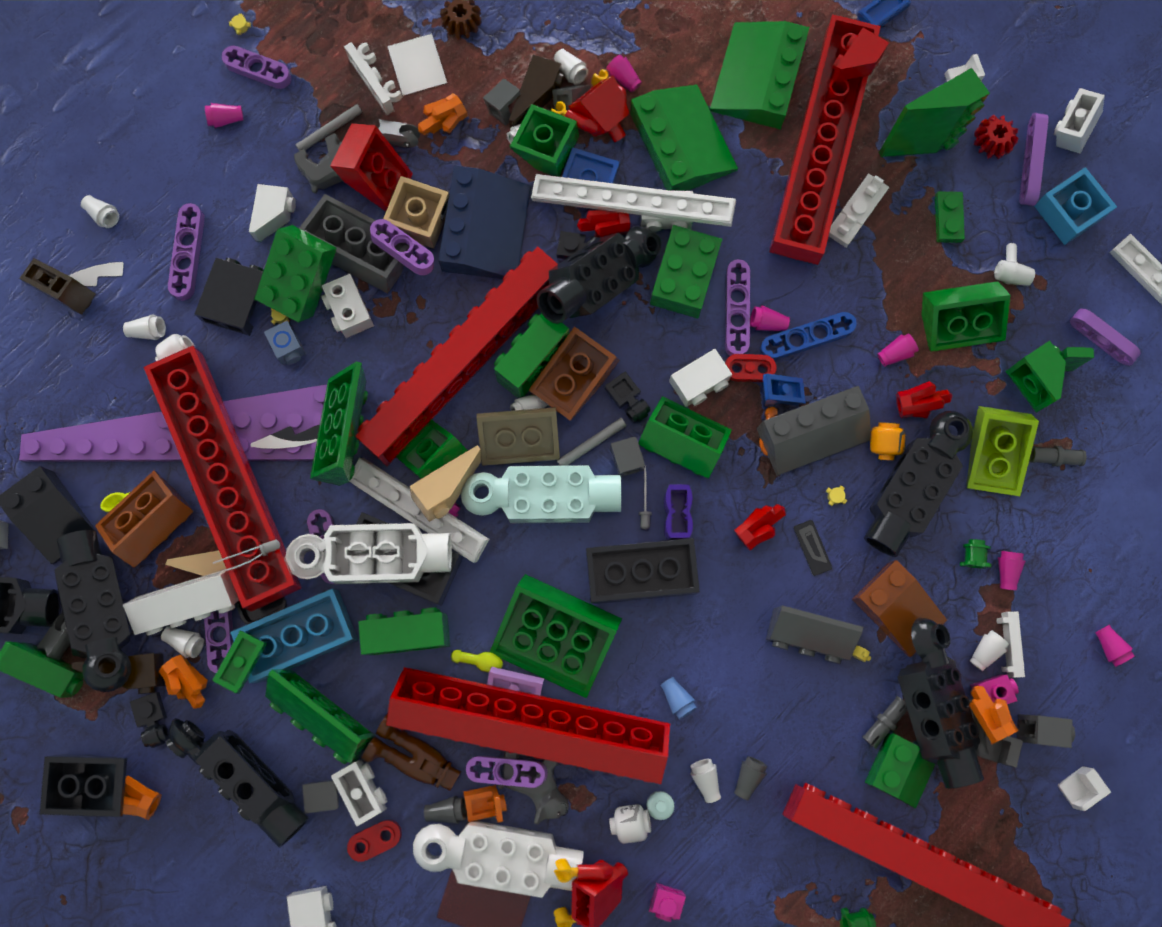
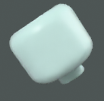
M655 791L647 799V810L654 819L665 820L672 815L674 801L668 793Z

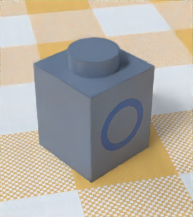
M288 321L264 332L276 358L282 365L294 364L301 359V356L306 355L294 328Z

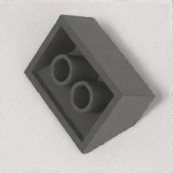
M782 605L773 609L766 640L773 641L772 646L788 650L789 646L799 648V654L814 657L815 653L825 655V661L841 664V660L851 659L863 632V627Z

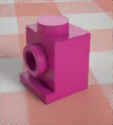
M997 675L970 684L971 689L974 686H983L992 702L996 699L1006 700L1007 704L1017 701L1015 695L1019 693L1018 686L1014 679L1008 678V675ZM998 687H999L1000 692H1001V694H1002L1001 697H999V696L996 694V690H997Z
M656 883L649 912L655 913V917L664 921L680 920L686 898L683 891Z

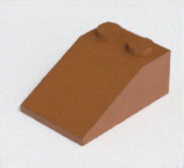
M574 326L529 391L552 408L556 407V411L571 421L605 382L620 360Z
M897 560L887 563L852 598L909 658L916 653L911 637L912 625L916 619L928 618L937 624H944L947 621L919 582Z

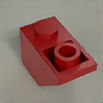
M862 28L857 36L853 34L845 47L848 50L844 56L840 54L834 62L832 68L835 69L831 80L839 82L871 75L883 57L889 42Z

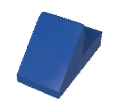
M763 374L762 384L765 408L777 404L799 406L806 403L803 378Z

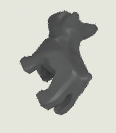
M336 134L325 138L328 153L318 164L314 163L311 158L308 159V154L305 150L294 154L296 165L301 174L310 183L313 193H317L318 189H326L343 181L330 166L341 145Z
M505 751L503 758L519 759V756L522 754ZM543 760L542 763L547 768L548 776L546 781L538 787L498 785L500 790L505 787L526 794L533 800L536 810L534 824H539L544 819H557L568 813V799L558 790L554 776V768L559 762ZM504 763L502 778L509 780L514 775V769L510 764ZM519 764L520 776H531L533 782L541 776L539 772H536V768L530 771H521L522 766Z

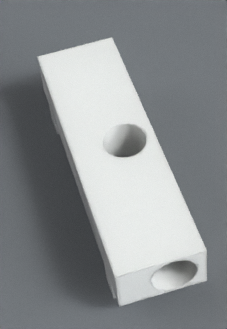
M1019 612L1001 613L1002 618H997V624L1003 625V636L1009 643L1005 653L1007 667H1001L1002 672H1007L1008 677H1025Z

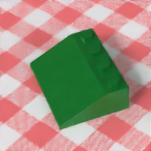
M787 21L734 22L710 111L781 130L810 27Z
M972 68L905 105L881 147L879 155L887 157L937 153L944 148L946 151L953 148L959 143L958 138L967 131V125L975 120L976 117L974 115L984 107L983 102L990 92Z
M697 84L653 90L631 99L630 115L666 190L689 191L738 171V167Z
M356 361L328 379L310 475L312 480L341 486L349 483L353 478L355 466L352 463L354 455L359 448V440L355 436L358 433L357 429L363 423L361 411L368 396V392L365 390L367 381L362 363Z
M525 574L516 586L490 653L587 698L622 618Z
M272 669L269 672L265 697L271 701L269 706L280 714H283V712L288 714L292 718L290 722L302 731L307 729L313 734L312 740L323 748L327 745L335 751L333 756L345 765L347 762L352 764L360 758L370 741L376 737L375 734L293 670Z

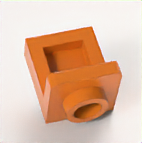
M496 785L463 792L468 822L496 816L497 823L503 822L502 812L507 811L504 794L499 795Z

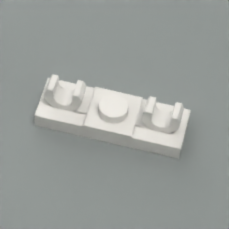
M352 42L345 45L344 48L350 62L386 115L394 112L392 102L400 101L402 94L400 90L395 93H389L396 88L393 80L386 82L384 88L381 86L380 81H382L379 72L375 67L370 68L369 66L377 60L374 52L370 55H364V53L370 50L367 43H362L358 50Z
M868 173L831 225L830 238L847 248L889 189V186L883 183L884 180L876 175L873 177Z

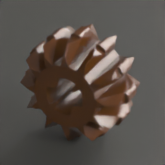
M474 0L445 1L444 8L440 11L441 25L446 29L449 36L455 34L459 40L461 35H465L469 39L470 32L477 34V26H481L480 7L475 5Z

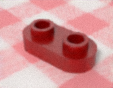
M733 354L725 362L732 373L730 378L732 381L762 382L763 374L758 371L759 366L765 367L767 374H775L776 363L768 355ZM732 366H739L741 371L738 373L734 372Z
M387 819L356 833L347 844L349 856L355 861L363 862L393 848L401 840V827L396 821ZM383 830H388L391 833L390 840L383 839ZM358 842L364 843V852H359L357 850L356 846Z

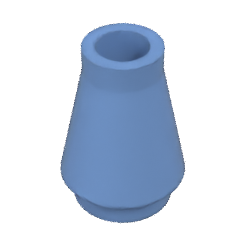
M674 677L660 685L665 693L672 714L676 715L679 720L697 709L694 704L696 700Z

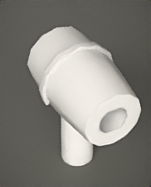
M1010 243L1006 246V260L999 261L995 267L994 276L995 279L1008 285L1030 286L1035 277V270L1017 263V245Z

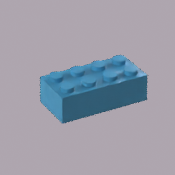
M333 588L230 632L233 641H235L241 630L267 643L248 678L249 683H260L267 680L268 674L272 669L290 670L358 641L341 594Z

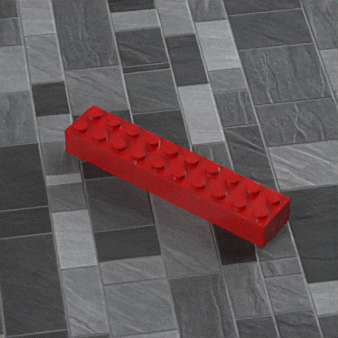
M834 14L831 16L772 238L770 253L816 265L819 264L824 255L868 76L835 82L831 80L835 72L832 66L840 54L844 56L848 51L845 47L853 34L857 36L861 29L865 28L878 36L881 26Z
M538 246L532 252L528 251L520 260L521 264L515 270L511 269L505 274L502 280L503 283L497 289L494 287L487 293L485 301L480 307L475 306L468 313V319L461 326L457 325L452 329L449 334L450 338L444 344L440 343L433 349L431 358L426 363H420L414 369L413 376L407 382L404 381L398 385L394 391L395 395L389 401L386 400L376 409L377 414L370 421L366 420L359 426L355 437L386 467L391 464L405 446L450 402L538 309L537 295L549 285V270L558 265Z
M193 345L145 366L144 370L222 559L272 540L280 542L278 550L269 552L266 556L261 555L247 564L228 570L242 608L252 612L302 589L298 577L292 574L286 561V549L204 356ZM260 547L223 560L226 569L243 564L260 555Z
M407 667L403 668L390 696L386 726L396 727L400 730H410L424 733L428 736H438L457 742H466L480 747L494 748L508 753L522 754L536 759L550 760L564 765L578 766L592 771H601L620 777L624 776L657 784L662 783L668 759L670 723Z
M805 783L801 787L795 784L782 813L791 821L1004 927H1069L1071 920L1061 915L1063 909L959 858L956 860V856L933 845L928 850L929 843L909 833L902 837L903 830L880 820L878 825L876 824L877 817L856 807L854 812L850 811L852 805L832 795L827 800L824 798L826 792Z

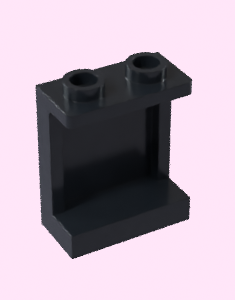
M215 258L195 315L202 322L250 336L253 330L250 319L257 303L255 296L264 269L256 265L243 266L239 261L232 258H226L225 260Z

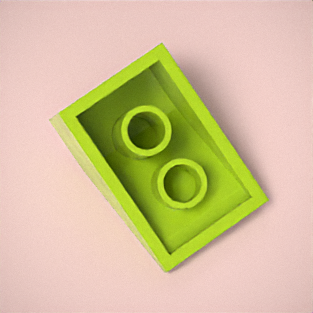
M978 406L973 428L966 487L1020 497L1039 421L1032 414Z

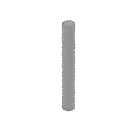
M357 104L297 143L296 147L299 151L307 150L363 113Z
M619 418L557 460L559 466H568L625 428L624 420Z

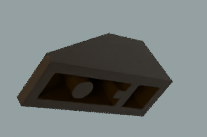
M533 54L520 88L521 94L517 97L509 118L510 129L522 123L531 104L541 108L544 107L553 98L552 90L562 87L565 74H562L560 62Z
M33 258L19 278L81 315L90 307L92 299L96 295V293L74 278Z
M150 653L128 656L131 662V674L128 681L122 686L123 688L138 689V694L156 692L155 687L165 686V680L159 673L161 666L164 664L163 654ZM85 661L72 663V669L82 672V666ZM104 662L98 669L104 674H109L116 667L113 663Z

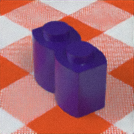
M670 484L665 493L664 509L668 516L664 523V533L667 541L689 539L692 534L693 520L689 510L693 497L688 484Z

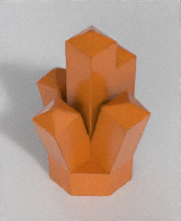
M452 93L444 99L424 105L423 113L428 118L418 124V131L426 135L429 132L434 134L443 128L445 132L451 133L461 120L468 117L467 111L458 96Z
M182 655L173 657L163 664L159 673L165 680L168 695H176L178 699H187L193 709L201 708L205 702L201 690L206 688L208 680Z
M983 686L973 687L971 695L974 699H972L969 706L992 744L1019 731L1012 720L1006 700L996 699L992 702Z
M126 776L123 814L139 816L149 820L154 815L162 794L147 788L131 776Z

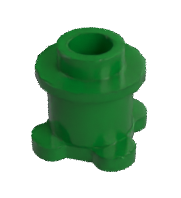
M970 539L969 544H963V548H965V562H960L961 567L991 568L992 564L987 563V554L991 547L985 545L984 540Z
M841 908L840 927H876L873 914L869 913L866 908H861L859 912L849 913L848 908Z

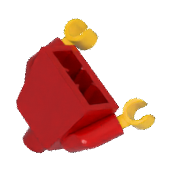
M602 69L599 75L593 74L591 79L593 87L569 105L570 109L568 111L566 110L565 103L562 101L556 103L555 108L558 111L555 109H551V111L577 121L576 126L595 137L608 132L613 142H617L626 135L619 123L629 115L626 90L616 82L613 75L608 77V72Z
M558 859L555 862L558 870H554L557 879L561 883H566L573 876L576 878L572 881V915L569 914L566 907L556 909L554 916L557 926L571 927L573 923H577V925H582L583 927H600L622 899L623 880L628 876L627 868L620 862L611 866L604 860H598L593 865L577 864V867H571L567 859Z

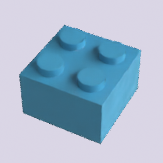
M1086 167L1047 192L1034 206L1064 245L1102 221L1117 208L1116 204Z

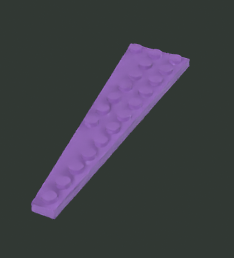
M327 384L223 401L247 460L313 461L316 442L280 449L251 447V443L289 426L293 428L295 434H298L316 425H320ZM162 412L21 434L19 460L23 462L182 461Z

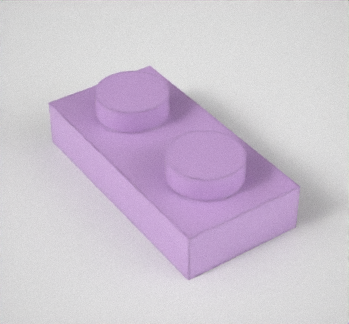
M491 667L487 685L541 696L544 678Z

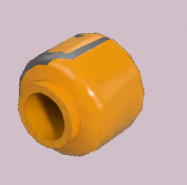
M878 422V426L872 428L870 450L872 453L879 454L878 459L894 460L895 455L904 453L906 432L904 429L899 428L900 424Z

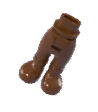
M387 713L380 723L376 735L393 741L398 747H402L410 752L413 757L399 752L394 747L391 748L379 738L374 737L368 744L361 759L366 762H372L376 758H384V762L393 765L400 772L416 781L430 785L435 784L436 788L440 785L451 791L461 771L452 767V762H447L446 758L428 743L409 735L404 730L400 731L396 727L386 726Z

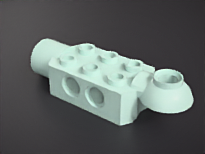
M589 465L509 466L502 478H497L485 472L473 474L467 479L460 495L463 505L471 513L484 516L502 508L510 523H589L594 512H621V476L594 475ZM479 487L489 489V494L486 498L478 499L475 497V492Z

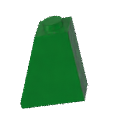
M6 641L0 650L1 672L57 697H72L79 692L83 685L82 672L72 669V665L63 660L58 661L47 657L45 650L37 649V646L32 643Z

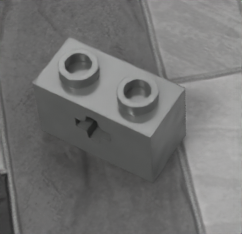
M1018 714L1017 729L1019 731L1017 732V739L1023 740L1024 743L1071 748L1072 742L1075 739V728L1072 725V719Z

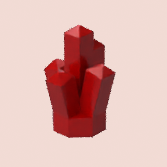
M591 210L588 211L587 218L579 219L577 227L581 232L595 231V237L599 238L616 233L627 235V232L630 230L629 213Z
M931 381L909 390L899 391L896 393L899 415L901 419L907 417L928 418L932 410L943 409L945 403H950L953 395L948 389L936 391V385Z
M776 504L774 507L765 505L763 508H756L734 532L750 551L758 544L775 536V527L772 525L786 515L785 508L779 504Z

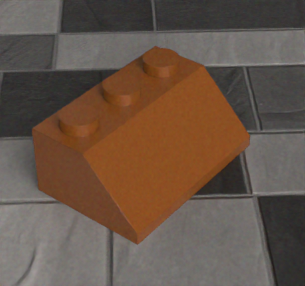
M154 470L103 517L95 527L111 552L135 568L161 542L165 541L169 534L181 523L185 522L194 511L185 499Z

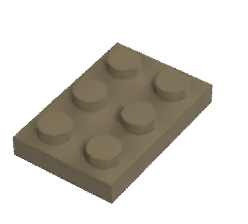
M556 407L477 414L482 466L560 459Z

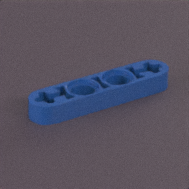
M841 312L768 336L760 346V354L768 355L775 361L846 338L855 330L857 325L856 319L848 312ZM841 320L844 323H849L847 330L844 327L836 328L834 332L832 330V327L839 325ZM815 327H823L826 330L827 336L824 339H819L813 334V329ZM797 334L801 336L803 344L799 347L791 345L789 342L791 335ZM781 338L784 339V346L777 348L775 354L771 350H766L769 343L772 346H777L782 343Z

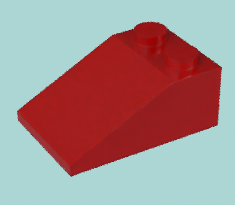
M351 123L330 165L346 184L385 212L400 177L403 176L411 179L413 175L376 125Z

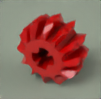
M992 115L989 119L982 120L979 128L974 132V137H976L974 145L981 147L979 153L985 151L987 158L995 155L997 159L1002 158L1004 154L1011 153L1019 139L1016 136L1018 128L1011 127L1013 120L1005 121V115L999 119Z

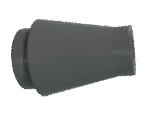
M747 756L746 760L742 761L734 793L742 799L749 800L767 775L765 771L768 766L756 758Z
M455 795L439 802L425 805L424 807L426 822L459 824L460 821L466 820L467 814L463 797L458 798Z

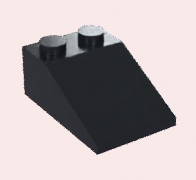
M39 466L0 494V506L8 518L53 565L61 560L57 545L59 537L82 530L96 531L55 472Z
M78 754L45 756L39 814L123 816L127 758Z

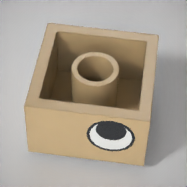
M401 176L383 219L391 222L421 245L434 249L445 223L449 192Z

